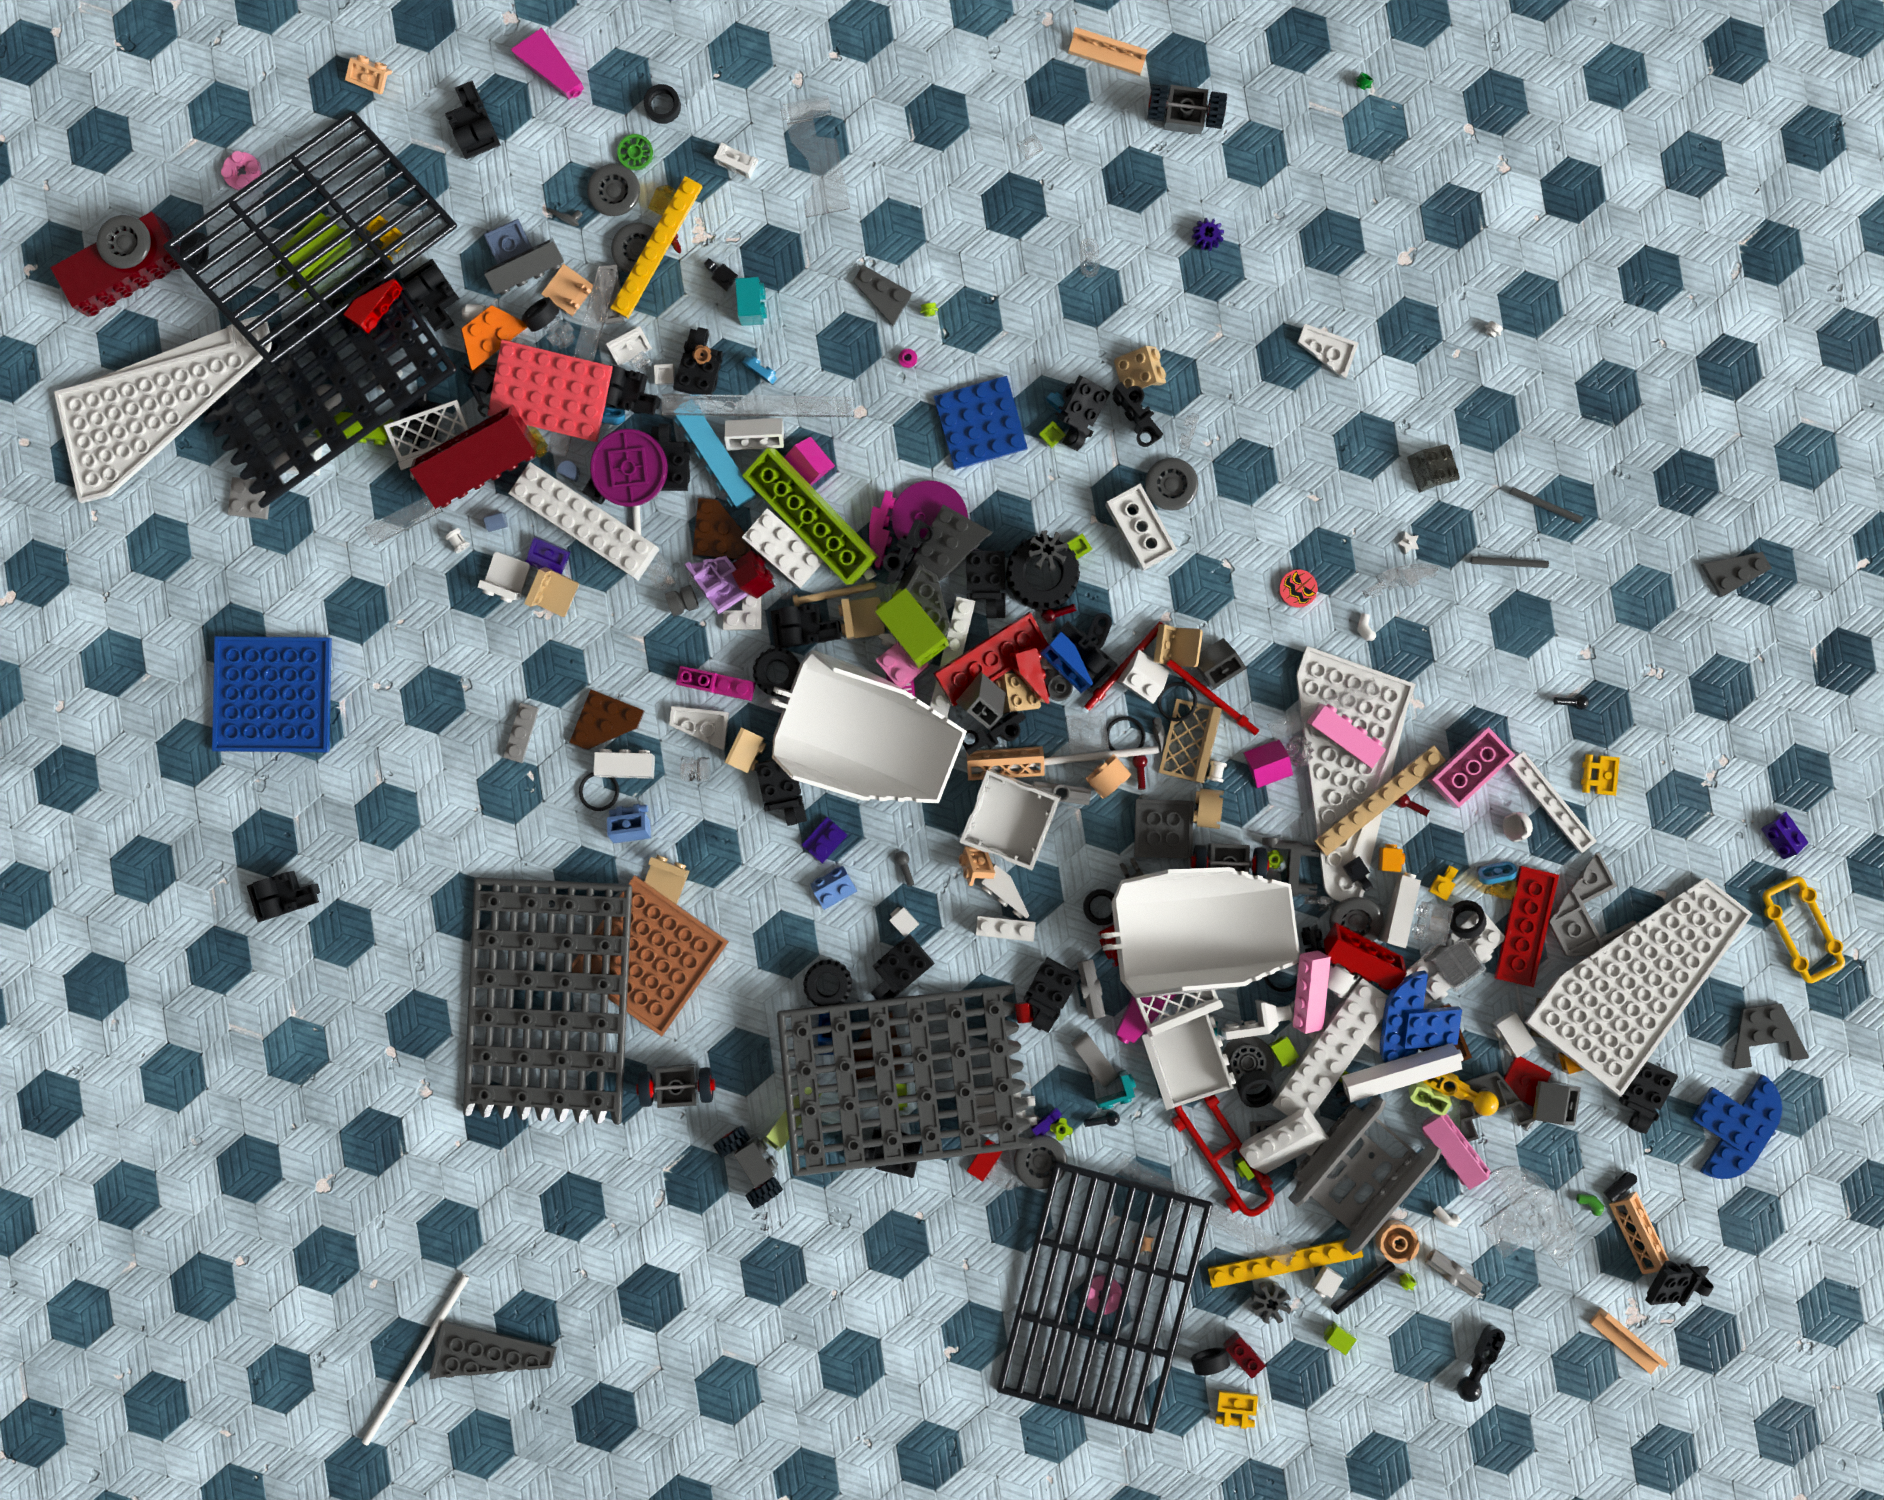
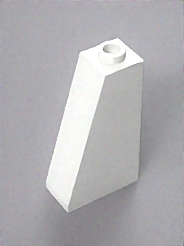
M1407 872L1404 875H1398L1379 941L1406 948L1421 880L1415 879L1416 875Z

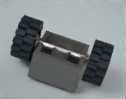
M1152 84L1147 120L1163 121L1165 114L1164 130L1201 135L1204 128L1205 114H1207L1206 127L1222 129L1227 104V93L1212 91L1209 105H1207L1209 89L1170 85L1168 92V86Z
M739 1126L715 1142L713 1146L721 1158L732 1152L735 1153L734 1156L755 1187L745 1196L753 1209H756L770 1201L783 1190L774 1176L778 1170V1162L773 1155L770 1156L766 1151L768 1147L763 1139L759 1140L758 1137H755L749 1141L751 1138L743 1126Z

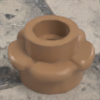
M698 345L695 347L692 356L696 359L697 363L704 364L710 361L711 350L707 346Z

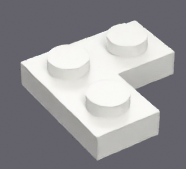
M748 595L742 599V610L723 611V630H762V596L756 599Z

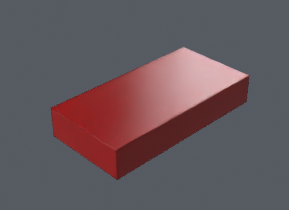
M989 1138L984 1143V1145L996 1144ZM1003 1151L977 1154L968 1167L967 1172L983 1182Z

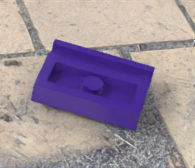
M536 536L533 538L525 562L538 569L547 567L562 574L571 551Z
M826 817L802 846L823 864L848 834L829 817Z

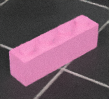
M1320 703L1307 723L1362 763L1373 768L1386 751L1381 746L1383 743L1374 736L1372 739L1366 735L1368 732L1362 727L1357 726L1356 728L1351 725L1352 720L1347 716L1342 715L1340 717L1336 714L1337 709L1330 704L1325 706Z
M1320 951L1302 953L1299 956L1293 1027L1305 1034L1323 1030L1331 957Z
M1447 1113L1446 1115L1434 1114L1424 1120L1422 1126L1424 1135L1442 1150L1441 1154L1446 1159L1448 1167L1451 1170L1454 1169L1462 1185H1466L1471 1190L1489 1179V1168Z

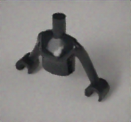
M464 364L461 370L470 376L468 388L478 403L477 410L481 416L486 417L482 409L490 408L483 402L477 389L485 394H489L492 391L495 376L488 371H496L497 365L483 364L471 371L469 366Z

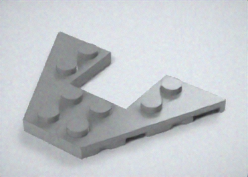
M1596 852L1549 919L1548 924L1565 956H1590L1637 924L1636 921L1632 920L1600 937L1584 904L1617 887L1600 852Z

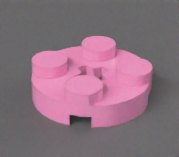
M240 151L233 152L225 160L221 169V174L226 183L237 191L262 175L261 165L254 156ZM245 167L246 174L238 176L239 169Z
M1104 1275L1094 1276L1086 1306L1094 1313L1097 1312L1100 1300L1098 1298L1100 1295L1099 1291L1103 1289L1106 1277ZM1114 1278L1104 1315L1114 1312L1119 1305L1122 1290Z

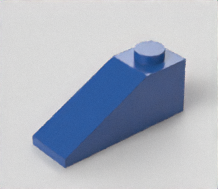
M1060 632L1046 645L1040 654L1080 693H1083L1093 682L1076 646L1068 637Z

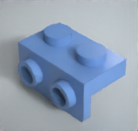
M844 866L833 869L829 874L817 878L810 884L814 895L824 910L857 892Z

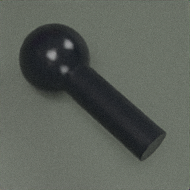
M1577 695L1575 698L1555 697L1553 703L1555 705H1571L1579 710H1583L1588 707L1589 699L1585 695Z
M1109 1111L1105 1116L1085 1119L1084 1126L1090 1127L1107 1124L1113 1127L1119 1124L1120 1116L1115 1111Z

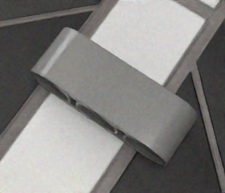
M1087 1032L1071 1042L1072 1046L1104 1088L1119 1077Z

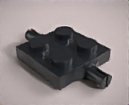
M427 392L400 412L399 420L442 404L427 400ZM430 413L426 421L437 425L440 416ZM413 419L408 427L418 432L422 422ZM424 424L421 433L432 437L435 428ZM398 426V436L402 435L404 428ZM437 429L436 434H435V436H434V438H433V439H435V440H437L438 429ZM406 430L404 437L413 440L412 444L417 434ZM419 436L416 446L420 447V441L430 440Z

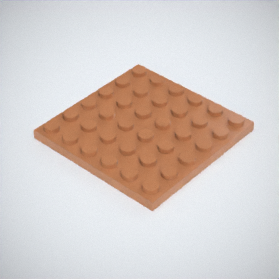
M634 875L629 882L632 886L627 1013L662 1037L729 941ZM612 917L611 935L622 936L623 917ZM604 919L593 935H603ZM579 954L572 963V972L583 973L584 954ZM591 954L590 973L602 974V955ZM610 955L609 974L621 975V956ZM608 994V999L619 1006L620 995Z

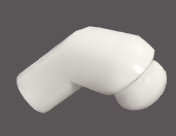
M1438 1206L1433 1211L1443 1224L1455 1228L1458 1226L1457 1224L1461 1223V1218L1457 1214H1453L1450 1217L1441 1206Z

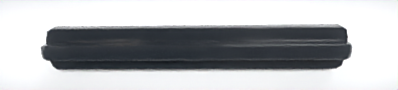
M1389 1260L1335 1301L1331 1305V1309L1335 1314H1340L1396 1269L1395 1265Z

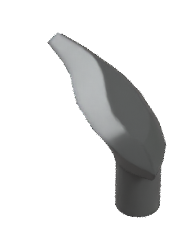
M547 208V211L572 226H579L577 221L583 216L579 210L571 216Z
M1154 717L1152 725L1153 734L1158 743L1159 751L1162 753L1165 747V731L1161 718Z
M1444 934V943L1436 948L1430 956L1425 958L1424 962L1438 958L1453 946L1454 940H1452L1451 934Z

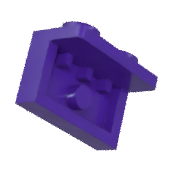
M1787 812L1779 814L1772 823L1761 828L1782 859L1797 855L1809 843Z

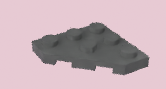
M919 565L906 589L946 637L951 625L937 574Z

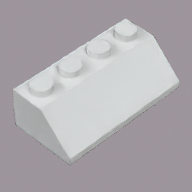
M1306 1106L1245 1140L1239 1151L1250 1167L1266 1174L1329 1140V1137Z

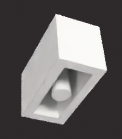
M1510 1011L1492 1023L1494 1034L1498 1039H1502L1505 1044L1503 1048L1509 1056L1512 1055L1518 1058L1537 1046L1516 1012Z

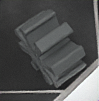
M1044 530L1040 534L1043 544L1036 540L1035 537L1030 542V546L1033 545L1040 550H1030L1028 556L1029 559L1041 556V559L1035 565L1039 570L1042 568L1043 562L1048 560V570L1053 571L1056 568L1053 558L1058 560L1060 564H1063L1066 556H1062L1057 552L1067 551L1068 545L1067 542H1064V544L1056 546L1055 543L1060 539L1061 534L1055 532L1054 538L1050 542L1047 537L1048 531ZM1046 546H1048L1049 549H1053V551H1051V555H1048L1047 552H1043Z
M1274 1281L1272 1282L1273 1285L1270 1292L1267 1290V1285L1261 1282L1258 1286L1264 1295L1261 1296L1252 1291L1250 1296L1254 1302H1260L1256 1305H1251V1308L1256 1316L1263 1312L1260 1318L1266 1324L1270 1323L1271 1313L1274 1314V1319L1277 1323L1283 1322L1282 1317L1278 1313L1279 1309L1288 1314L1291 1312L1289 1304L1282 1303L1286 1300H1291L1288 1292L1284 1289L1283 1292L1279 1293V1290L1282 1288ZM1272 1299L1274 1303L1272 1306H1270L1268 1300Z

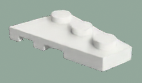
M1307 324L1303 325L1297 344L1344 380L1346 379L1358 342Z
M671 706L670 726L725 751L729 719L728 712Z

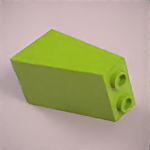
M320 213L279 250L284 252L331 217H326ZM335 224L288 258V260L294 267L344 232L345 229H340ZM350 237L301 272L302 276L308 281L343 256L351 247ZM282 264L275 268L278 277H282L288 272ZM295 278L287 283L294 290L301 286ZM306 292L302 297L305 299L309 294Z
M906 588L904 590L899 589L892 594L893 598L891 600L881 602L876 607L878 610L875 613L919 669L948 647L949 643Z

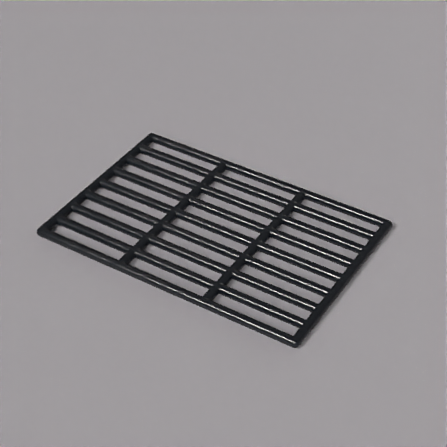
M350 111L164 243L163 247L269 365H272L346 311L355 299L377 288L457 228V223L355 111ZM353 120L359 127L307 166H304L298 159ZM364 134L372 141L321 179L317 180L311 174L312 171ZM376 148L385 155L332 194L324 188L326 184ZM391 162L396 167V171L345 208H342L336 201L387 163ZM291 163L298 169L297 173L245 210L237 204L239 200ZM401 176H404L409 182L407 186L359 221L355 222L349 215ZM304 177L311 184V186L257 225L249 217ZM415 189L422 196V198L370 236L361 229ZM318 191L324 198V200L271 238H268L262 230ZM427 203L435 210L383 250H380L374 243ZM329 205L337 212L284 252H281L275 246V244ZM228 208H231L237 214V216L182 255L174 249L176 245ZM441 217L446 222L447 226L397 263L393 264L387 257ZM342 219L347 223L348 229L294 267L288 260V258ZM242 221L248 226L250 230L194 270L187 263L189 259ZM356 233L362 240V242L307 281L302 276L301 272ZM255 235L263 243L207 284L200 277L201 274ZM367 247L375 254V256L322 295L313 288ZM267 250L276 257L219 298L212 291ZM380 261L387 267L385 272L335 309H332L326 302ZM280 264L287 269L288 272L234 312H231L225 305ZM293 278L301 285L246 327L238 319ZM306 292L314 299L259 341L251 334ZM319 306L326 312L324 317L274 354L270 355L264 348Z
M1055 1162L996 1388L997 1392L1145 1433H1154L1213 1207L1212 1202L1071 1164ZM1063 1170L1072 1173L1056 1237L1055 1240L1045 1238L1044 1233L1060 1171ZM1079 1175L1091 1179L1074 1245L1062 1241ZM1098 1180L1110 1184L1094 1246L1090 1250L1082 1248L1081 1245ZM1119 1185L1127 1187L1128 1192L1112 1254L1109 1255L1101 1253L1100 1250L1116 1188ZM1136 1190L1146 1192L1147 1197L1131 1258L1127 1260L1120 1258L1119 1254ZM1157 1195L1166 1198L1150 1263L1146 1265L1139 1263L1138 1259L1154 1197ZM1176 1200L1185 1203L1170 1264L1168 1270L1157 1268V1263L1173 1202ZM1194 1205L1204 1208L1188 1272L1187 1275L1176 1273V1268L1192 1206ZM1041 1245L1053 1249L1036 1314L1024 1312L1040 1248ZM1060 1250L1070 1252L1071 1257L1055 1319L1053 1320L1043 1317L1059 1253ZM1082 1255L1089 1257L1090 1261L1072 1325L1062 1322L1078 1257ZM1100 1260L1108 1262L1109 1265L1093 1327L1090 1330L1081 1327L1097 1261ZM1119 1265L1127 1267L1128 1270L1112 1332L1109 1335L1099 1331L1116 1266ZM1135 1270L1147 1274L1130 1340L1118 1336ZM1154 1275L1166 1279L1150 1341L1146 1345L1137 1342ZM1175 1280L1185 1284L1168 1349L1165 1350L1157 1348L1156 1345L1172 1283ZM1026 1320L1033 1322L1017 1388L1014 1389L1006 1387L1005 1384L1021 1322ZM1045 1325L1052 1327L1036 1392L1032 1394L1025 1392L1024 1388L1040 1326ZM1059 1330L1071 1332L1055 1396L1054 1399L1043 1397V1392ZM1078 1335H1082L1090 1339L1073 1404H1069L1061 1400ZM1097 1340L1108 1342V1347L1092 1409L1080 1407L1096 1343ZM1119 1345L1127 1347L1111 1413L1106 1414L1099 1412L1115 1347ZM1138 1350L1145 1352L1146 1356L1128 1420L1118 1417L1134 1352ZM1154 1355L1164 1357L1165 1361L1147 1425L1137 1422L1152 1360Z

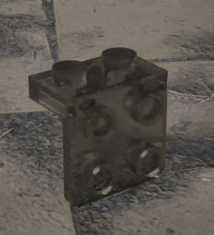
M1448 444L1424 449L1407 457L1419 493L1460 479L1452 451Z

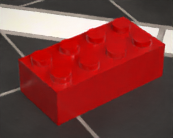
M1336 922L1324 939L1326 955L1331 957V963H1338L1349 972H1356L1365 980L1378 983L1385 990L1396 989L1407 974L1403 956Z

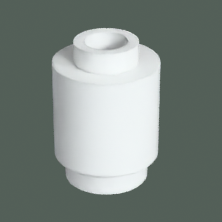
M466 304V307L462 309V318L468 323L488 307L479 304Z

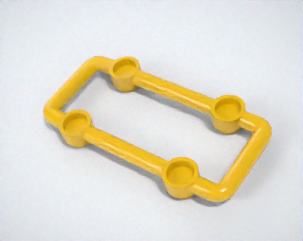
M1793 876L1764 891L1762 895L1766 905L1764 914L1768 919L1774 921L1792 957L1791 968L1798 971L1805 982L1815 983L1844 967L1845 959L1841 953L1843 951V944L1841 941L1834 939L1815 902L1817 898L1816 891L1808 887L1802 877ZM1796 883L1800 888L1799 899L1808 904L1827 941L1825 943L1826 952L1834 955L1837 963L1811 976L1807 971L1809 967L1808 960L1799 955L1781 919L1783 914L1782 908L1779 905H1775L1771 899L1772 895Z

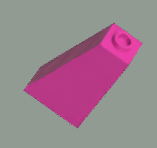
M542 27L511 49L518 61L570 100L571 98L578 97L582 90H584L581 81Z
M1177 994L1171 995L1169 1000L1172 1001ZM1133 995L1115 1032L1119 1036L1118 1040L1126 1044L1129 1041L1135 1043L1147 1029ZM1142 997L1140 999L1142 1003L1149 1005L1152 997ZM1155 997L1151 1007L1161 1011L1165 1001ZM1150 1010L1148 1014L1150 1023H1152L1160 1013Z

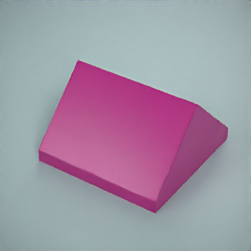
M812 437L794 445L784 457L811 486L835 467Z
M1280 739L1243 753L1256 788L1293 775L1290 756Z

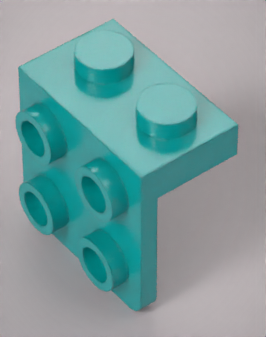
M1126 1070L1118 1072L1124 1091L1096 1099L1097 1107L1106 1110L1114 1107L1113 1104L1118 1102L1121 1104L1131 1102V1098L1135 1097L1133 1088L1136 1087L1132 1074H1128Z

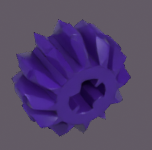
M1207 217L1204 218V222L1199 220L1197 226L1192 229L1194 234L1191 237L1196 240L1194 245L1198 246L1201 244V251L1204 250L1205 246L1208 251L1212 250V246L1218 248V242H1222L1224 239L1221 236L1224 234V230L1219 229L1221 223L1214 224L1215 218L1211 222H1209ZM1205 232H1207V234L1208 232H1210L1211 236L1209 237L1208 235V237H1206L1204 234Z

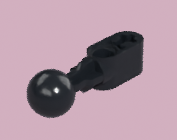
M1488 1325L1483 1329L1474 1349L1475 1356L1471 1363L1472 1370L1469 1376L1463 1377L1457 1384V1393L1466 1402H1475L1481 1397L1482 1385L1480 1380L1482 1375L1487 1373L1490 1365L1497 1360L1505 1342L1504 1332L1494 1325ZM1489 1349V1355L1483 1358V1351Z

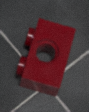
M1237 1331L1223 1343L1226 1351L1251 1379L1266 1367L1260 1356Z

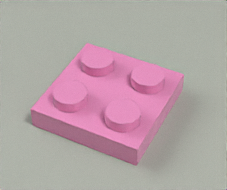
M898 642L875 660L893 683L900 688H904L930 666L926 663L918 669Z

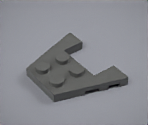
M1781 1003L1741 1009L1732 1069L1752 1067L1749 1047L1786 1041L1790 1061L1809 1059V1055Z
M1497 1070L1462 1081L1477 1093L1482 1091L1492 1092L1499 1102L1497 1111L1511 1107L1518 1126L1535 1121L1532 1119L1533 1115ZM1464 1099L1460 1100V1132L1470 1142L1479 1139L1472 1119L1482 1115L1475 1111L1473 1103Z

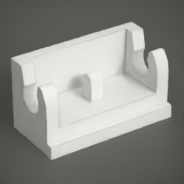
M725 143L720 144L714 156L715 164L748 179L751 178L759 161L756 157L744 154L727 146Z
M640 326L606 343L618 366L652 349Z

